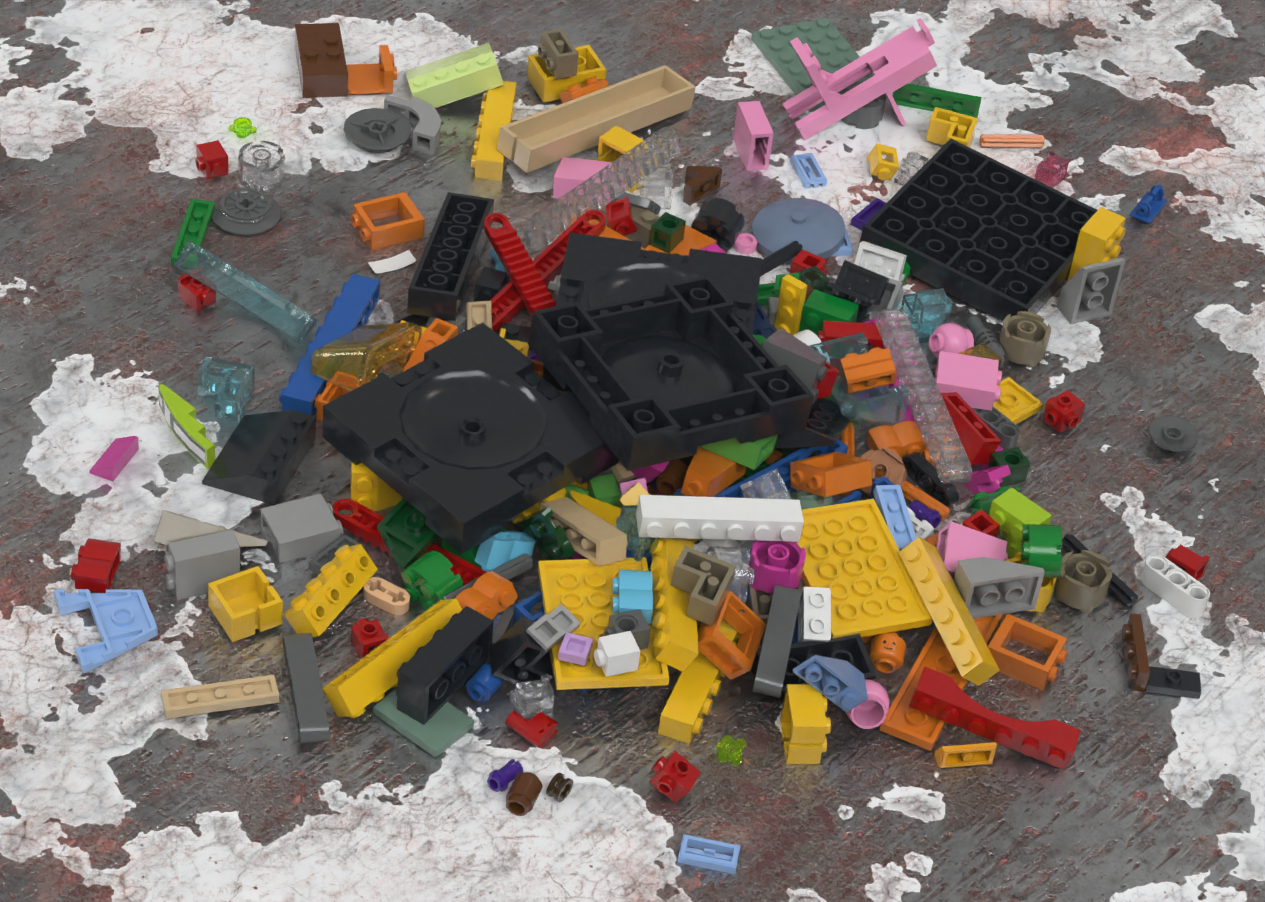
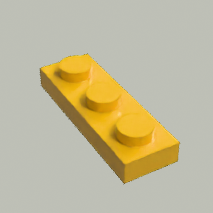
M789 274L782 278L774 326L777 330L781 328L794 335L799 332L807 284Z

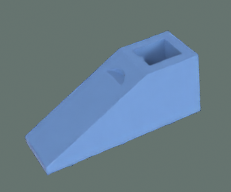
M814 655L793 669L796 675L845 712L868 699L864 674L846 660Z

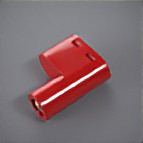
M513 711L505 721V725L538 748L543 746L558 732L555 726L559 723L544 712H539L533 718L527 720L516 711Z

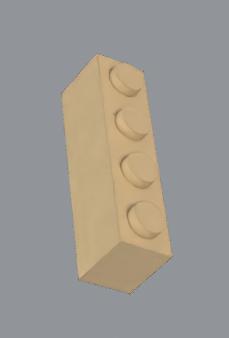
M568 497L540 503V510L547 507L552 509L554 514L549 517L556 527L558 525L562 527L574 550L598 566L626 560L628 540L627 534Z

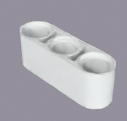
M1159 554L1147 556L1140 577L1141 583L1187 617L1194 619L1202 617L1210 597L1209 589L1164 556Z

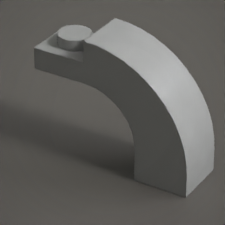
M387 95L384 99V109L400 113L408 119L411 127L414 128L412 150L434 155L440 144L441 127L440 116L436 109L426 101L414 96L408 101Z

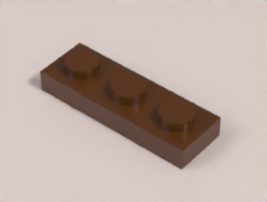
M1130 614L1128 623L1124 624L1122 628V639L1126 640L1127 643L1125 659L1129 660L1130 663L1128 666V679L1132 680L1134 691L1145 692L1150 669L1141 614Z

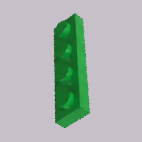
M909 83L893 92V98L897 105L927 111H934L935 107L975 118H978L982 98Z
M191 199L171 256V265L184 268L196 267L214 213L215 202Z

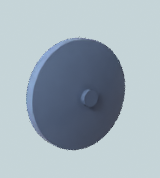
M789 198L773 202L761 209L753 220L752 235L756 238L757 248L766 256L771 255L793 241H798L799 244H802L803 250L826 259L836 253L842 246L845 239V222L839 212L826 203L807 198ZM793 257L792 259L788 260V261L785 262V263H790V264H791V261H792L795 257Z

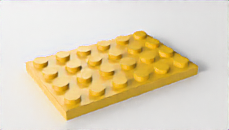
M874 499L802 509L804 524L800 541L797 542V545L801 549L803 547L806 552L802 580L805 587L830 588L832 638L860 633L861 637L931 625L933 619L898 553L899 548Z
M646 557L626 558V560L601 566L596 565L589 559L538 561V574L545 614H550L562 604L581 622L579 628L572 634L593 639L592 649L585 666L558 660L559 650L563 641L550 649L556 690L666 686L669 684L667 664L655 659L653 646L654 627L652 626L654 619L653 611L651 624H648L650 627L648 648L640 650L638 670L606 677L601 666H597L594 658V651L598 647V639L605 636L604 630L608 628L609 616L617 614L612 613L613 597H617V594H612L613 577L618 578L619 569L649 571Z

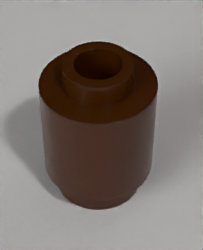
M677 459L669 461L664 471L657 478L658 491L664 496H674V493L683 487L688 466Z
M530 772L519 773L515 777L506 796V808L512 814L524 816L533 809L543 787L535 774Z

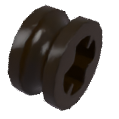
M557 773L550 781L546 794L550 797L555 796L556 801L562 802L569 795L573 786V780L570 778L565 779L564 774Z

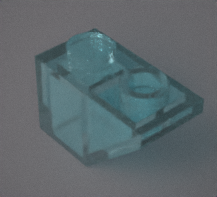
M637 505L623 506L620 516L616 520V528L627 534V549L631 552L635 561H641L650 550L656 538L639 537L636 519Z

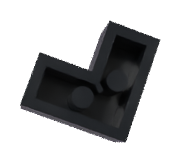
M521 617L488 650L492 675L537 693L554 677L549 650L543 649L526 632L535 622Z

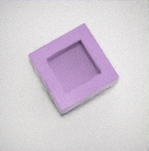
M566 632L559 650L558 660L585 666L592 649L593 639Z

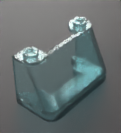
M863 333L809 345V347L825 356L827 363L839 370L830 396L840 408L843 416H846L849 420L881 426H893L905 421L909 391L904 385L888 388L885 385L850 394L846 392L840 372V359L850 353L858 355L865 353L864 344L868 343V339Z

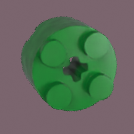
M1023 524L1022 540L1026 541L1021 544V560H1026V562H1022V564L1043 568L1045 571L1043 578L1060 577L1062 568L1061 525Z
M432 550L422 555L401 572L406 587L405 590L410 595V602L418 601L423 606L424 611L442 600L444 595L463 586L459 573L457 575L453 574L450 569L453 567V564L444 555Z

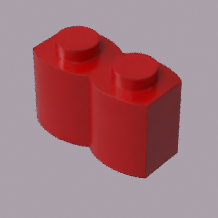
M88 538L85 546L81 545L79 548L78 564H73L71 580H75V589H89V591L106 593V589H111L114 575L121 560V543Z

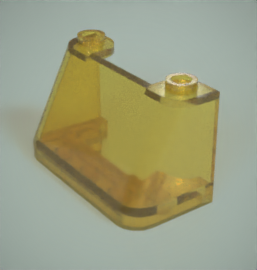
M412 322L363 325L322 346L320 349H316L311 358L313 363L311 373L348 391H352L366 384L370 378H377L380 366L391 360L399 362V367L405 368L421 338L422 327Z

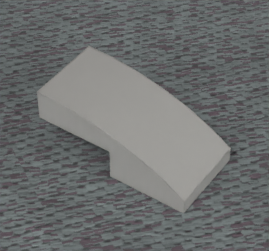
M561 604L550 614L543 615L526 632L547 651L563 641L566 632L573 633L576 631L581 622Z

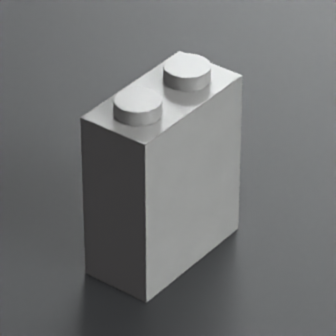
M321 493L261 508V529L279 563L320 553L343 535V527L340 520L335 519L331 504L329 502L326 503Z
M233 530L168 543V555H165V564L169 571V574L165 575L168 590H173L176 600L208 594V583L239 573L240 547Z

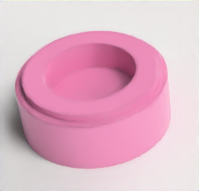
M741 233L733 247L738 253L752 254L756 251L757 241L753 235Z

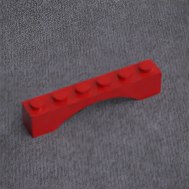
M926 666L921 673L909 707L922 713L931 715L1062 770L1067 768L1081 732L1080 729L1055 719L1048 721H1024L997 714L971 699L958 687L950 676Z

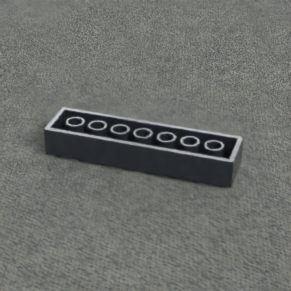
M447 193L409 285L407 313L415 314L419 317L439 318L443 321H456L487 239L484 231V220L487 215L493 213L494 199Z

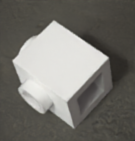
M631 631L599 637L597 650L594 651V658L597 666H601L606 677L638 670L640 649Z

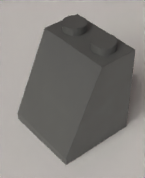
M780 328L764 341L763 348L779 366L788 365L814 395L812 403L814 404L819 394V390L816 389L818 382H822L828 369L825 367L827 358Z

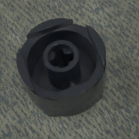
M713 198L711 201L702 204L691 224V228L717 240L716 244L727 253L733 247L744 226V216L735 210L736 206L732 202L721 198Z

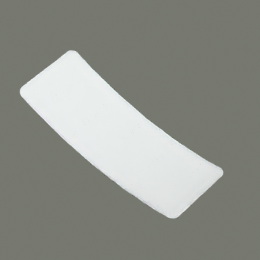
M407 250L391 258L368 262V264L378 274L406 267L416 262V259Z

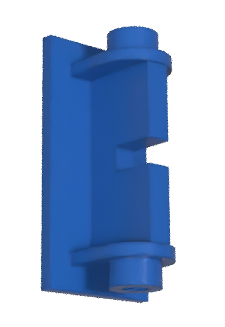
M1154 185L1150 192L1143 196L1129 216L1150 224L1168 201L1163 198V186Z

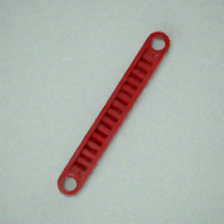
M588 210L532 261L536 265V270L540 272V277L544 279L545 285L548 286L550 281L553 282L556 275L559 276L561 274L569 234L577 233L599 236L606 227L604 213L599 210ZM595 219L598 220L600 223L597 225H590L588 221ZM512 281L490 300L492 304V330L497 332L501 328L502 323L507 321L510 323L512 317L518 315L519 310H524L525 304Z
M501 213L487 215L484 220L485 234L531 317L533 316V311L556 307V301L552 299V293L548 291V286L544 284V279L540 277V272L536 270V265L533 264L532 258L529 257L528 251L525 250L524 244L521 243L520 237L517 236L516 230L513 229L507 217ZM497 222L502 224V227L495 229L490 225Z
M340 499L333 504V516L336 520H340L343 528L354 533L356 539L361 537L365 544L371 542L373 548L378 546L382 553L387 551L392 558L377 529V525L385 518L384 516L351 499ZM349 510L352 513L350 515H342L339 512ZM434 543L422 554L424 555L433 550L444 555L453 564V567L450 568L453 574L457 575L459 573L463 585L487 573Z

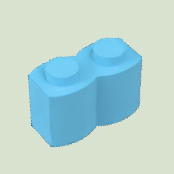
M499 532L480 543L475 562L481 565L482 570L489 572L524 553L531 557L536 540L523 532Z
M619 569L618 578L613 577L612 594H617V597H613L612 613L620 614L641 609L647 623L651 624L653 611L652 571Z

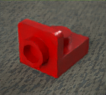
M628 197L606 204L607 223L612 230L623 236L637 232V227L632 219L631 203Z

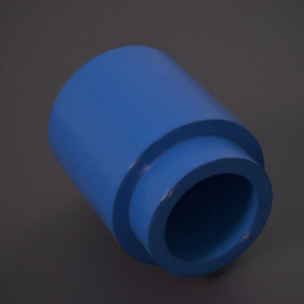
M488 662L481 665L466 683V689L473 700L487 702L503 684L504 679L492 675L491 663Z

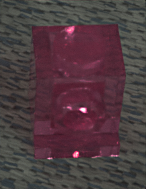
M1049 152L1047 159L1038 164L1035 180L1054 188L1065 180L1069 161L1053 152Z

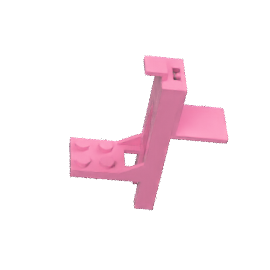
M921 18L917 20L920 31L917 32L912 26L833 74L821 70V65L815 55L810 57L813 53L807 43L802 44L798 37L790 41L813 85L782 103L791 119H794L819 103L825 102L824 106L795 122L804 140L809 139L883 94L886 95V102L901 125L906 124L891 93L937 66L928 48L935 44ZM872 73L873 77L842 95L838 94L839 91Z

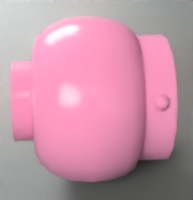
M955 323L939 325L929 338V348L937 360L940 351L971 356L974 347V338L971 331Z
M865 680L868 699L845 713L858 727L872 729L878 727L885 720L889 711L890 699L886 689L880 683L873 680Z

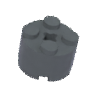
M855 82L851 84L850 86L843 89L842 94L846 93L847 91L851 90L852 88L856 87L857 85L863 82ZM886 95L879 96L841 120L847 125L850 123L856 124L858 129L877 127L883 118Z

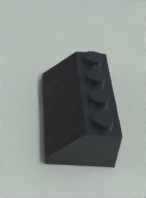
M860 633L837 638L831 637L829 642L805 641L792 643L781 694H785L787 684H808L796 675L793 669L814 655L846 660L864 674L865 680L877 679V673ZM761 648L757 650L751 671L754 678L756 677Z

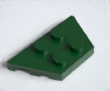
M404 498L377 525L379 535L401 572L420 558L439 537L425 525L426 517Z
M550 507L521 518L514 524L520 532L536 540L534 546L545 560H565L575 553L560 525L556 527L549 517L554 514Z

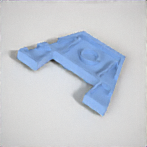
M65 589L54 590V598L61 615L90 609L102 642L76 648V657L82 673H87L158 636L157 625L142 590L106 589V593H90L89 589H79L78 593H65Z

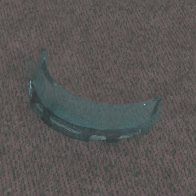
M191 241L187 243L174 264L176 268L240 305L299 344L319 322L318 319Z

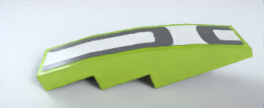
M163 383L158 385L159 406L176 438L206 468L211 467L215 461V444L206 438V427L196 420V408Z

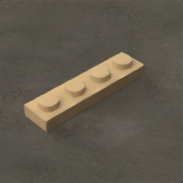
M275 675L161 690V698L165 717L169 719L279 703V692Z

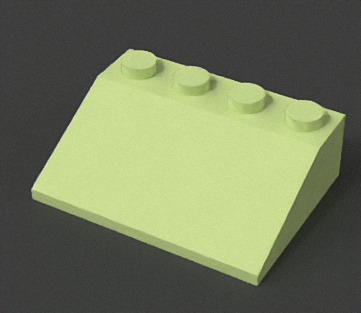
M489 43L405 71L412 95L426 101L434 108L504 85Z

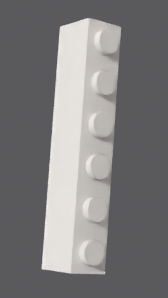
M639 495L636 511L639 537L799 542L804 524L800 500Z

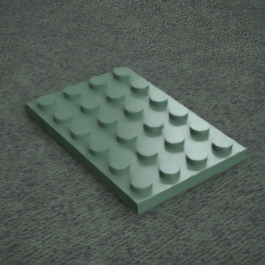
M828 18L752 32L751 40L795 95L811 87L813 84L790 43L793 39L798 37L802 44L807 43L813 53L810 57L815 55L821 65V70L831 74L860 58ZM870 73L856 82H864L873 77V75ZM825 102L819 103L808 111L813 112L825 105Z

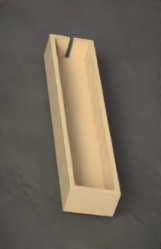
M664 65L501 126L497 150L509 160H514L513 163L528 173L557 162L562 157H569L599 145V137L616 125L631 133L691 109L696 87Z

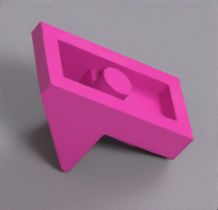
M1007 464L979 469L960 477V479L974 495L980 492L990 494L1001 488L1002 478L1010 475L1011 472Z

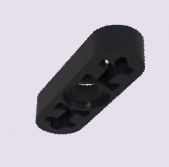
M913 452L902 458L907 475L928 495L947 507L958 502L959 494L956 487L920 453Z

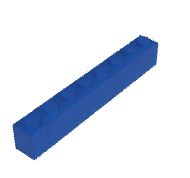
M352 274L349 281L344 282L341 295L339 297L336 296L331 312L328 311L325 315L324 324L318 327L314 341L309 342L306 355L299 359L297 370L291 373L288 386L281 390L279 402L282 403V411L294 410L312 416L315 415L317 411L314 407L318 394L323 393L327 381L330 378L333 379L337 371L341 369L380 299V280Z

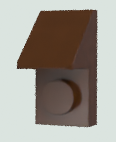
M687 166L683 202L691 206L720 187L722 169L709 166Z

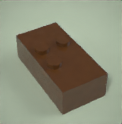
M339 23L295 24V51L303 98L348 97V71Z

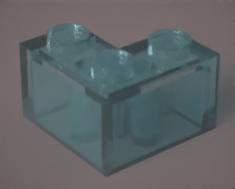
M943 288L903 295L900 314L917 344L929 342V338L939 325L948 323L949 313L952 311V301L947 297Z
M205 356L198 370V395L215 399V417L240 422L255 389L254 366Z

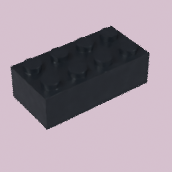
M468 606L458 614L455 613L442 630H437L425 646L418 648L415 656L399 667L397 671L398 688L396 691L397 710L423 725L430 720L469 681L480 666L490 660L488 650L492 647L494 621Z

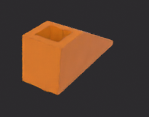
M436 318L424 331L403 371L424 361L425 352L457 336L458 326Z

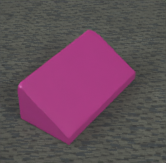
M138 436L116 438L90 469V474L114 481L139 450Z

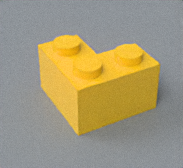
M935 107L930 118L926 141L937 145H945L950 139H953L967 147H971L978 118Z

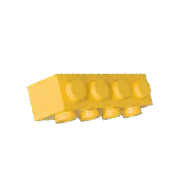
M361 544L340 547L335 552L336 556L333 560L322 566L320 569L321 573L306 584V590L290 602L291 606L284 615L297 634L311 633L312 638L320 636L378 570Z

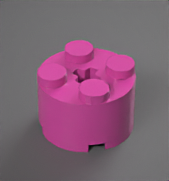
M755 540L752 545L748 567L751 587L754 590L773 594L775 584L796 589L802 578L806 558L805 549L803 547L801 549L797 542Z

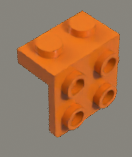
M379 45V63L347 65L349 94L393 93V80H397V67H394V54H390L388 45Z

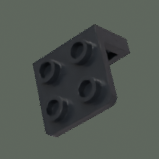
M844 260L836 282L828 281L826 286L832 288L830 292L843 298L852 296L854 297L853 302L865 307H871L872 304H880L890 278Z

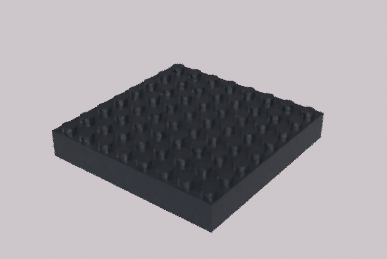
M950 139L863 226L860 242L865 241L907 255L906 262L911 267L910 275L1004 321L1005 317L1009 314L1012 317L1020 311L1037 314L1068 279L1080 229L1097 212V209Z

